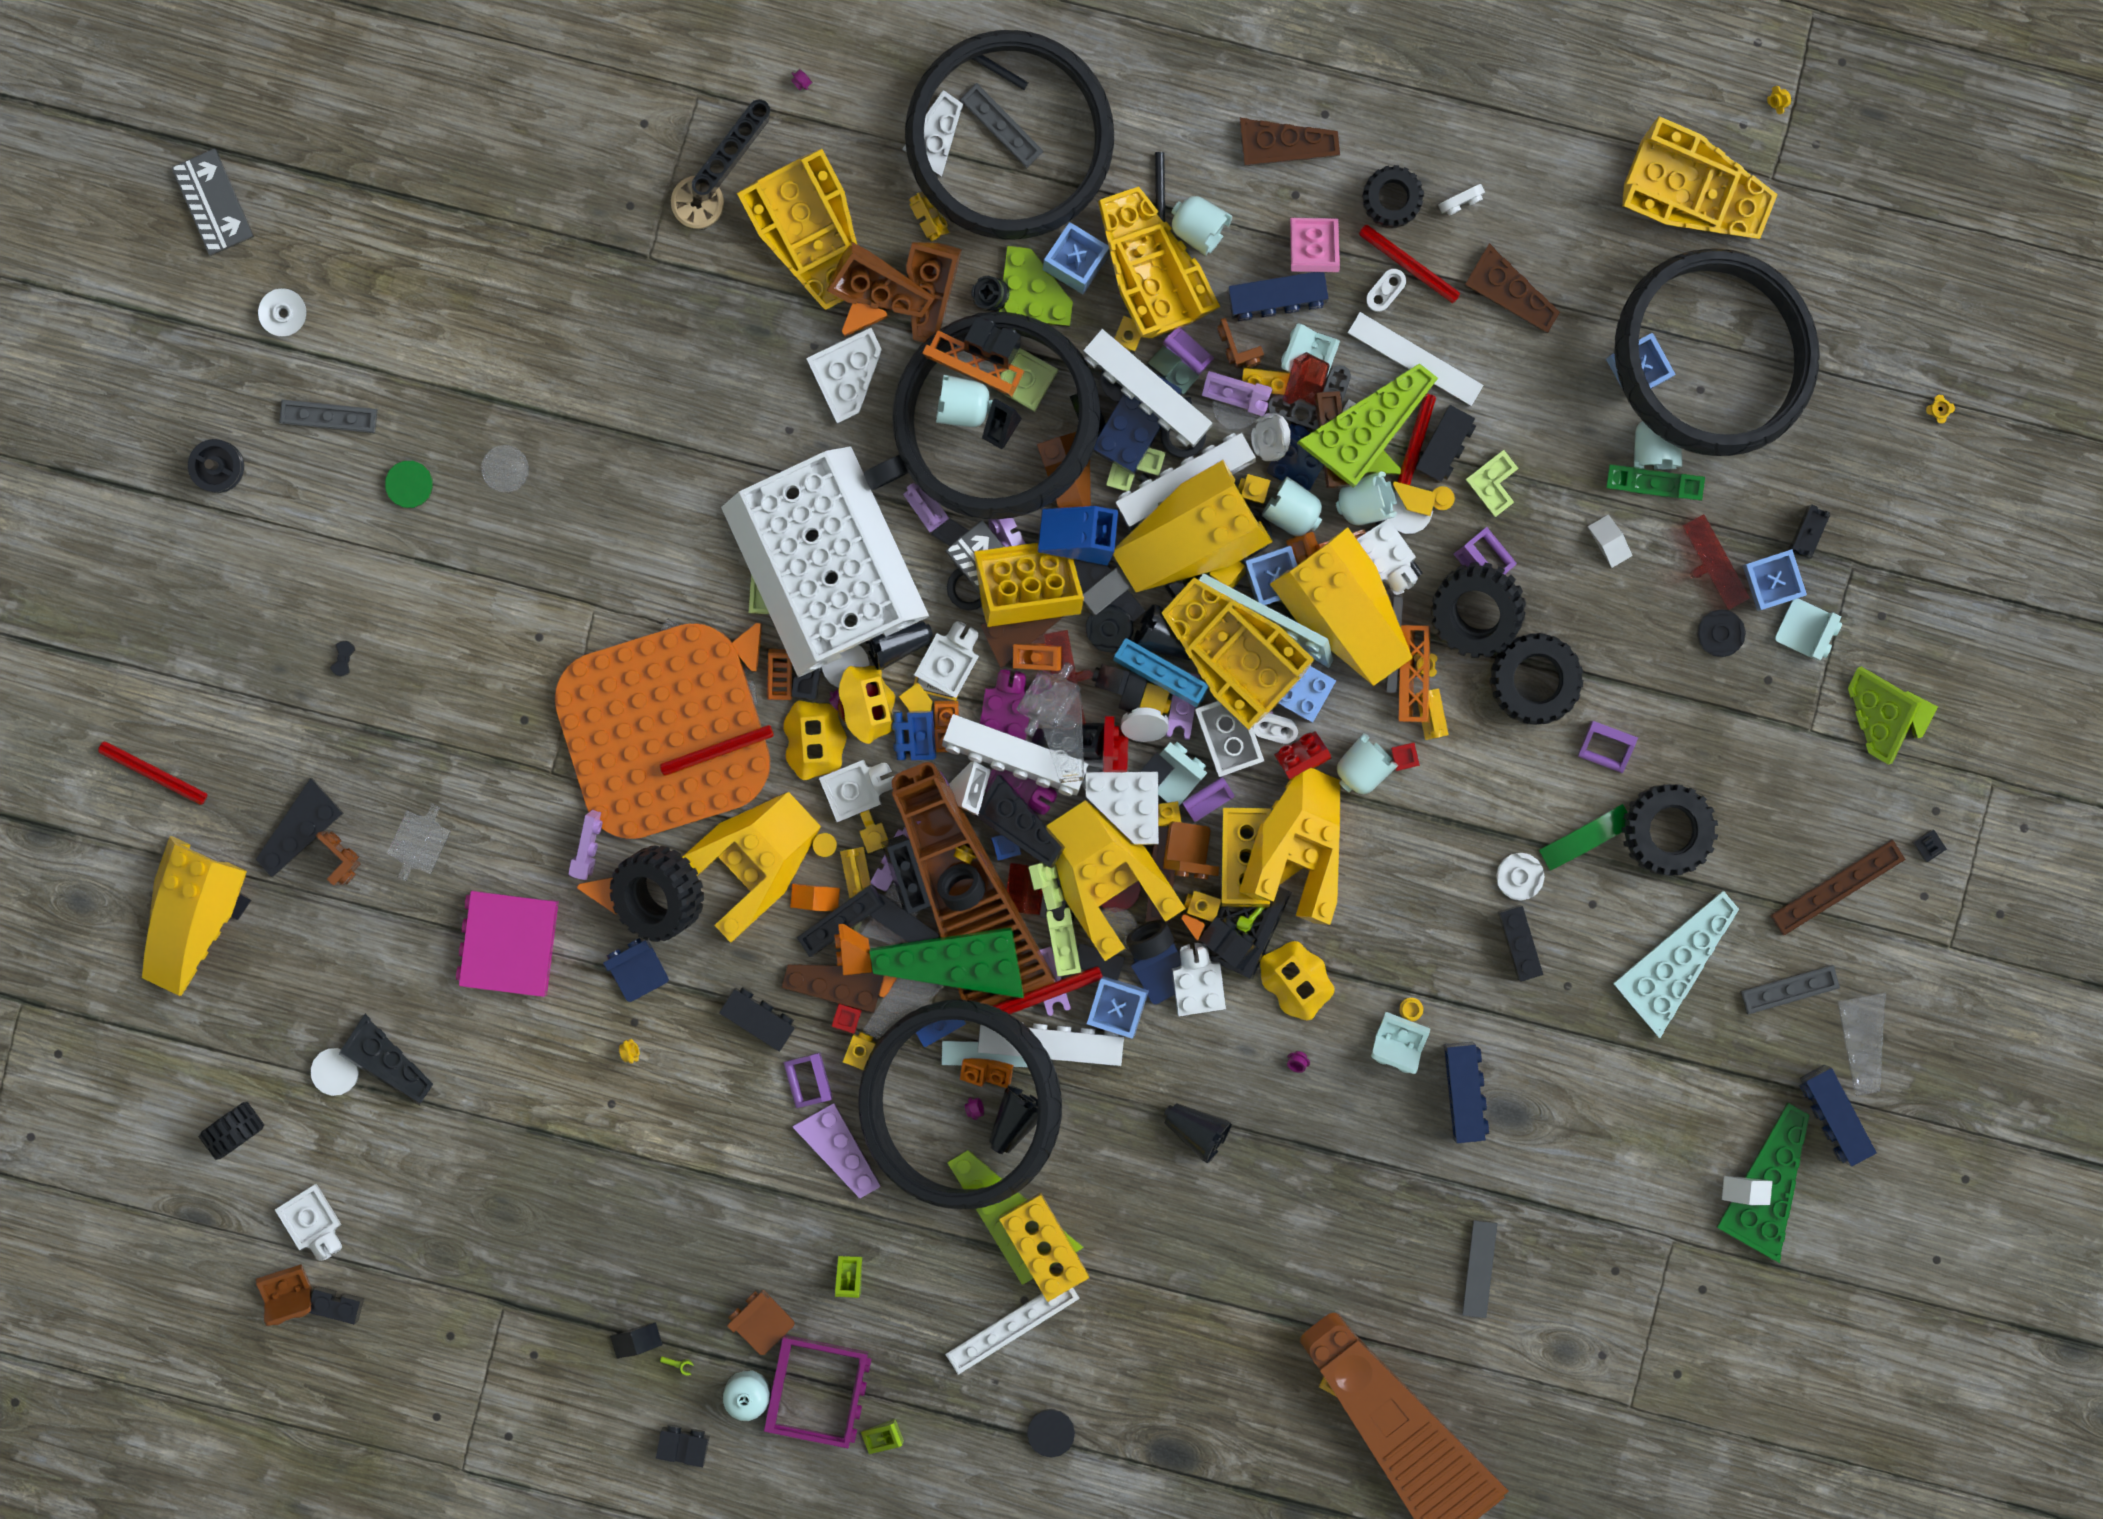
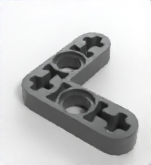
M1339 365L1335 366L1329 373L1323 392L1339 391L1336 388H1329V384L1331 383L1334 386L1336 377L1333 374L1343 370V375L1347 377L1339 385V388H1344L1343 392L1340 391L1341 403H1343L1351 379V373L1347 367ZM1282 395L1271 398L1268 404L1270 413H1277L1283 416L1286 421L1312 430L1319 428L1318 422L1315 420L1313 425L1308 424L1312 418L1313 410L1316 411V407ZM1282 400L1283 405L1286 407H1290V403L1295 404L1291 410V418L1286 416L1288 411L1280 410L1279 413L1275 412V407L1272 406V403ZM1299 407H1304L1308 410V418L1304 421H1299L1295 417V411Z

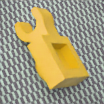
M869 809L861 812L860 815L866 828L859 832L867 853H871L883 848L881 842L889 839L882 822L875 825Z

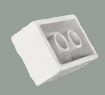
M1219 701L1195 709L1218 777L1264 761L1253 727L1248 730Z

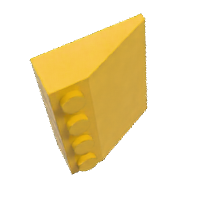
M1038 543L974 551L981 603L987 627L1081 614L1084 597L1073 559L1039 553Z

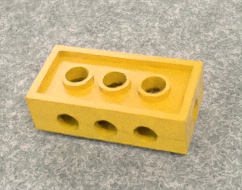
M1223 808L1221 907H1270V901L1256 900L1239 892L1241 887L1239 880L1244 876L1248 863L1242 862L1239 857L1244 852L1251 854L1260 824L1263 820L1267 819L1271 813V808ZM1243 829H1250L1253 832V836L1250 839H1244L1241 837L1240 832Z
M1041 1192L999 1216L1000 1222L1047 1302L1089 1278L1088 1272ZM1035 1221L1038 1223L1039 1228L1035 1232H1029L1025 1228L1026 1223ZM1040 1242H1048L1051 1245V1249L1046 1253L1040 1252L1037 1248ZM1058 1262L1062 1264L1063 1270L1060 1273H1053L1049 1269L1050 1265Z

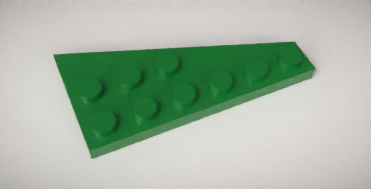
M1012 927L875 947L869 950L873 974L1024 998Z
M1788 1102L1744 1177L1772 1181L1770 1205H1747L1730 1202L1716 1226L1718 1229L1778 1263L1781 1260V1251L1785 1240V1231L1790 1215L1796 1176L1809 1120V1114Z

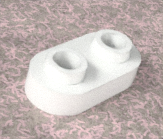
M1479 184L1440 203L1438 206L1442 214L1447 212L1448 216L1462 210L1460 206L1467 202L1473 205L1483 200L1481 195L1485 191L1482 185Z
M1390 269L1374 285L1366 297L1367 306L1372 311L1382 312L1388 308L1405 287L1406 277L1404 273L1398 269ZM1395 277L1398 280V284L1396 286L1390 285V278ZM1381 296L1383 302L1381 304H1376L1374 302V297Z
M1268 713L1253 726L1254 733L1258 737L1283 744L1294 741L1298 735V729L1293 720Z

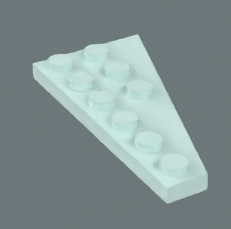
M1202 574L1199 579L1200 581L1279 625L1316 661L1327 668L1330 667L1333 657L1328 638L1212 577Z
M1721 891L1613 982L1615 987L1658 1038H1661L1670 1020L1674 1017L1681 1002L1685 999L1708 958L1712 955L1716 945L1739 910L1724 891Z

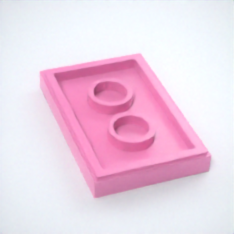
M1290 218L1291 271L1339 272L1338 219Z

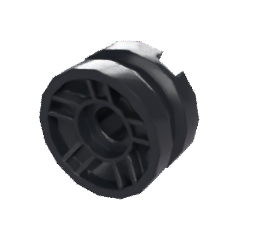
M989 275L977 279V283L973 285L971 290L975 304L980 308L990 311H998L1003 308L1009 299L1007 284L1002 279ZM988 291H993V294L988 296Z

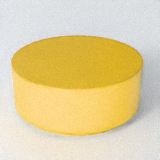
M821 833L815 837L813 849L817 855L828 857L836 851L837 841L833 835Z

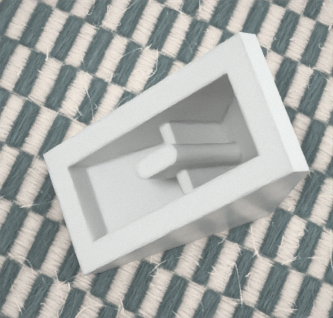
M1609 514L1588 526L1611 568L1632 556L1623 533Z
M971 761L949 783L958 807L974 815L979 814L991 772L990 769Z
M1724 1176L1721 1200L1747 1205H1770L1772 1181Z

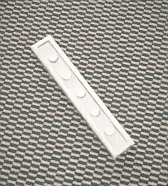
M1361 312L1348 331L1349 335L1408 370L1420 363L1438 377L1434 383L1435 386L1469 406H1472L1484 386Z
M1074 1288L1049 1302L1041 1293L947 1352L946 1356L959 1375L1074 1303L1080 1297Z

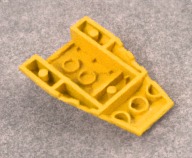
M1658 116L1641 140L1624 183L1622 206L1665 225L1760 239L1778 194L1754 175L1745 171L1744 167L1726 156L1721 149L1712 145L1703 135Z
M819 149L756 180L739 191L737 195L760 238L826 310L844 301L828 292L827 288L839 260L850 243L854 242L857 244L845 191L823 149Z
M1139 186L1098 201L1120 295L1141 337L1151 339L1189 325L1220 308L1200 264L1185 251L1187 247L1181 240L1178 242L1170 231L1172 228L1157 215L1159 211Z
M1223 459L1181 483L1142 523L1115 547L1113 556L1135 592L1229 567L1272 543L1261 521H1256L1235 486V478Z
M1347 527L1330 539L1329 543L1269 584L1299 624L1328 638L1331 651L1374 686L1413 657L1376 565Z
M1193 578L1162 612L1172 631L1184 646L1189 658L1192 659L1197 667L1199 674L1206 681L1213 696L1248 730L1264 718L1304 676L1315 660L1279 625L1196 578Z
M170 836L154 880L142 978L178 996H182L197 972L198 964L209 953L207 950L211 943L217 940L221 933V927L232 916L247 871L229 862H217L191 850L190 844Z

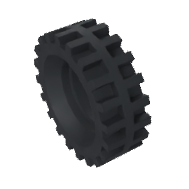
M1664 784L1650 787L1649 790L1639 793V797L1635 801L1630 802L1628 805L1630 809L1623 816V819H1626L1625 827H1622V833H1625L1626 839L1623 843L1625 847L1629 848L1631 859H1635L1641 868H1645L1653 874L1666 876L1683 875V873L1696 870L1698 865L1704 864L1707 861L1705 859L1707 855L1713 853L1715 849L1712 847L1713 842L1718 839V834H1715V826H1718V821L1713 818L1712 813L1715 812L1713 807H1709L1705 802L1707 799L1704 796L1698 795L1696 790L1679 784ZM1669 807L1683 811L1690 819L1692 826V835L1688 844L1681 850L1673 853L1665 852L1658 848L1652 841L1650 834V825L1654 816L1662 809Z

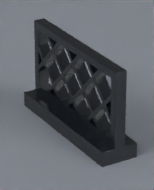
M1278 887L1274 901H1270V907L1266 911L1265 908L1262 911L1264 915L1262 921L1252 925L1251 931L1255 939L1253 943L1259 948L1243 970L1236 969L1228 962L1220 960V955L1214 957L1209 954L1210 960L1213 962L1219 961L1220 965L1249 979H1253L1292 892ZM1221 907L1217 917L1224 920L1222 917L1226 911L1228 914L1226 917L1233 921L1232 917L1243 913L1249 918L1248 911L1257 907H1243L1244 910L1232 915L1228 907ZM1259 926L1257 932H1255L1254 927Z

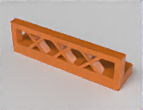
M937 331L931 345H926L923 351L926 358L1010 397L1013 396L1025 372L1013 365H1010L1009 369H998L997 365L993 364L995 371L987 373L980 370L978 363L985 360L981 358L976 359L974 355H972L973 361L965 363L959 360L957 356L958 352L964 351V342L940 331ZM941 338L950 342L952 351L944 353L936 349ZM1011 370L1017 374L1012 384L1001 379L1000 373Z
M1401 625V630L1413 658L1400 667L1399 721L1429 722L1430 626ZM1415 631H1424V641L1417 647L1414 644ZM1423 646H1424V654H1423V653L1421 652V650H1420ZM1417 652L1424 659L1423 666L1418 671L1414 669V655ZM1416 677L1423 682V689L1417 695L1413 692L1414 679ZM1422 694H1423V702H1422V700L1419 698ZM1416 700L1423 707L1422 717H1413V703Z

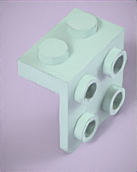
M1298 323L1290 334V343L1287 351L1283 353L1281 367L1300 379L1324 386L1340 341L1316 333L1305 325Z
M1794 599L1776 633L1775 640L1816 661L1821 660L1822 657L1826 658L1831 650L1832 645L1829 642L1832 636H1837L1841 629L1842 623L1839 622L1841 616L1835 613H1828L1801 599Z
M1170 742L1160 753V756L1170 763L1174 769L1159 785L1158 795L1168 803L1178 801L1180 806L1199 781L1207 774L1204 770L1206 765L1196 757L1191 760L1185 754L1188 750L1178 742L1174 745Z
M1385 1012L1375 1036L1371 1057L1380 1064H1388L1404 1073L1415 1074L1418 1069L1421 1052L1430 1033V1028Z

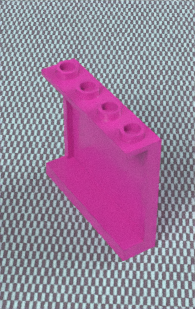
M476 890L471 891L470 895H466L465 909H468L467 919L464 918L462 923V933H465V941L461 942L459 947L462 965L458 966L456 971V980H460L459 986L541 997L547 996L559 901L478 892Z

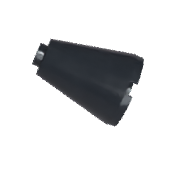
M1152 604L1140 622L1142 627L1140 631H1136L1133 642L1150 652L1192 660L1162 615L1164 609L1159 605Z
M921 620L887 637L882 633L866 641V644L869 643L871 651L868 652L876 670H884L929 644L933 633L930 625L925 624Z
M1010 1085L1004 1091L989 1142L992 1144L991 1149L1002 1155L1004 1152L1010 1153L1037 1125L1038 1119L1037 1098L1031 1094L1027 1096L1022 1093V1089Z
M1178 1103L1174 1106L1169 1105L1163 1115L1165 1118L1164 1124L1206 1163L1211 1162L1216 1156L1218 1147L1221 1143L1224 1144L1232 1127L1231 1122L1226 1119Z

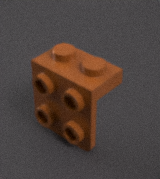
M1226 318L1221 319L1217 330L1221 341L1227 342L1228 348H1226L1225 353L1229 364L1234 363L1235 368L1242 366L1252 368L1260 365V360L1264 357L1262 347L1258 346L1238 353Z
M1170 822L1163 869L1175 870L1174 875L1189 877V872L1194 873V878L1208 879L1209 875L1218 876L1219 866L1206 865L1210 828L1203 825Z
M318 832L316 837L343 861L327 880L333 886L347 885L356 876L354 871L361 865L357 860L359 856L352 849L344 848L340 844L342 840L334 832Z
M302 1264L256 1279V1285L265 1303L264 1322L266 1326L279 1325L295 1317L301 1318L311 1311L312 1286Z
M763 1289L759 1294L756 1291L753 1292L745 1300L748 1304L742 1310L737 1308L728 1317L731 1321L727 1325L733 1333L737 1331L760 1355H765L795 1324L794 1320Z

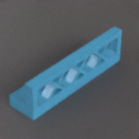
M1125 638L1113 661L1196 708L1206 696L1209 687L1207 683Z

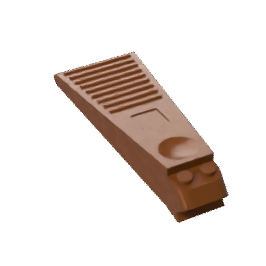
M925 762L896 774L892 779V795L902 815L941 938L1012 927L1024 994L1055 983V977L964 811L958 807L953 791L949 785L947 786L945 779L936 766L931 762ZM961 845L972 849V855L976 856V859H973L970 865L977 869L985 882V893L983 898L974 907L964 911H955L948 908L937 892V883L943 872L951 866L961 863L968 864L953 856L956 851L954 848H960ZM960 880L951 888L949 895L957 896L965 893L972 886L974 880ZM958 988L961 1000L980 1002L990 1006L1015 998L1013 996Z
M1330 1313L1301 1336V1345L1320 1369L1414 1519H1478L1505 1498L1504 1495L1509 1490L1362 1342L1340 1314Z

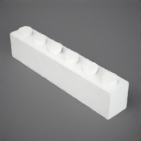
M1103 329L1083 350L1086 355L1084 360L1093 368L1099 366L1104 371L1102 375L1109 382L1114 384L1116 381L1123 387L1121 391L1129 399L1132 400L1135 397L1140 401L1139 407L1148 415L1154 413L1159 418L1157 422L1164 429L1169 431L1171 428L1178 434L1176 439L1187 447L1190 444L1194 447L1211 428L1212 422Z
M1233 433L1223 439L1224 443L1217 447L1211 445L1202 451L1203 454L1197 458L1191 456L1181 462L1182 466L1177 469L1169 468L1160 474L1161 477L1155 481L1149 479L1139 485L1140 489L1135 492L1127 491L1118 497L1119 500L1116 501V507L1129 530L1135 529L1158 507V503L1164 501L1181 483L1222 459L1232 475L1255 463L1256 457L1243 434L1240 433L1236 436Z
M954 714L942 746L949 753L955 755L962 753L967 755L971 761L989 763L993 769L998 771L1008 770L1013 772L1015 777L1023 780L1027 778L1035 780L1037 785L1044 788H1049V786L1057 788L1059 793L1066 796H1072V794L1077 796L1088 764Z
M1034 1023L1033 1028H1029L1040 1040L1053 1060L1121 1066L1124 1037L1119 1036V1034L1105 1030L1104 1035L1095 1034V1029L1081 1028V1032H1071V1027L1057 1026V1030L1047 1029L1048 1025ZM980 1025L978 1053L1021 1056L1004 1037Z

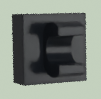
M1934 829L1912 842L1925 862H1929L1947 850Z

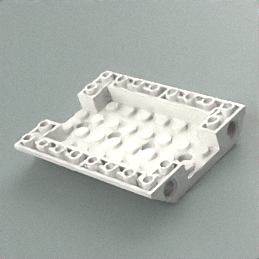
M851 446L825 451L743 489L721 507L798 678L842 658V652L882 633L887 637L930 617ZM790 488L799 489V495L795 499H788L786 496L787 491ZM810 530H816L819 533L817 540L813 542L806 540V534ZM834 572L838 574L836 583L827 584L825 582V577L828 573ZM849 615H855L858 619L857 624L853 627L845 625V619Z

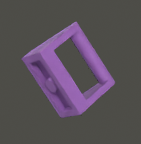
M1181 328L1175 329L1163 341V345L1180 357L1182 362L1198 376L1214 360L1213 356Z
M1488 527L1454 553L1458 561L1462 565H1466V567L1472 562H1478L1479 566H1483L1485 562H1488L1473 544L1481 537H1484L1505 563L1506 567L1503 574H1506L1517 564Z
M1590 721L1578 757L1623 773L1638 737L1598 722ZM1594 732L1627 744L1621 763L1586 750Z
M1220 777L1184 800L1182 804L1193 821L1196 822L1235 796L1225 779Z
M820 1052L783 1062L796 1108L832 1100L833 1096ZM811 1061L820 1097L804 1101L794 1065Z

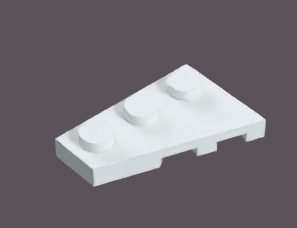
M944 90L926 114L924 123V140L928 160L934 173L942 177L963 106V103ZM906 144L902 149L904 152H906Z

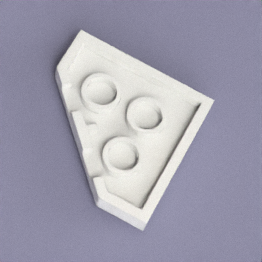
M872 328L806 358L837 424L860 413L882 351Z
M1158 772L1086 773V798L1134 845H1159Z

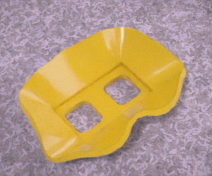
M849 666L844 671L839 685V697L844 707L845 721L848 729L863 743L870 744L873 740L893 731L892 709L895 703V694L883 681L882 670H876L875 666ZM867 683H877L879 691L877 696H868L866 690ZM881 705L885 716L883 719L876 721L873 718L871 709L874 706Z
M795 702L786 716L783 725L784 732L789 740L785 753L789 766L802 780H809L840 770L847 736L840 723L838 710L827 703ZM819 720L821 722V733L807 735L805 729L806 721ZM821 744L823 747V757L809 759L807 756V746Z
M1298 941L1289 942L1261 958L1262 984L1265 989L1277 996L1280 1008L1290 1016L1306 1021L1312 1020L1318 1010L1334 994L1335 988L1328 978L1323 960L1306 950ZM1290 962H1294L1300 972L1293 979L1287 980L1282 973V968ZM1308 981L1313 986L1314 993L1306 999H1302L1297 993L1296 988L1303 982Z

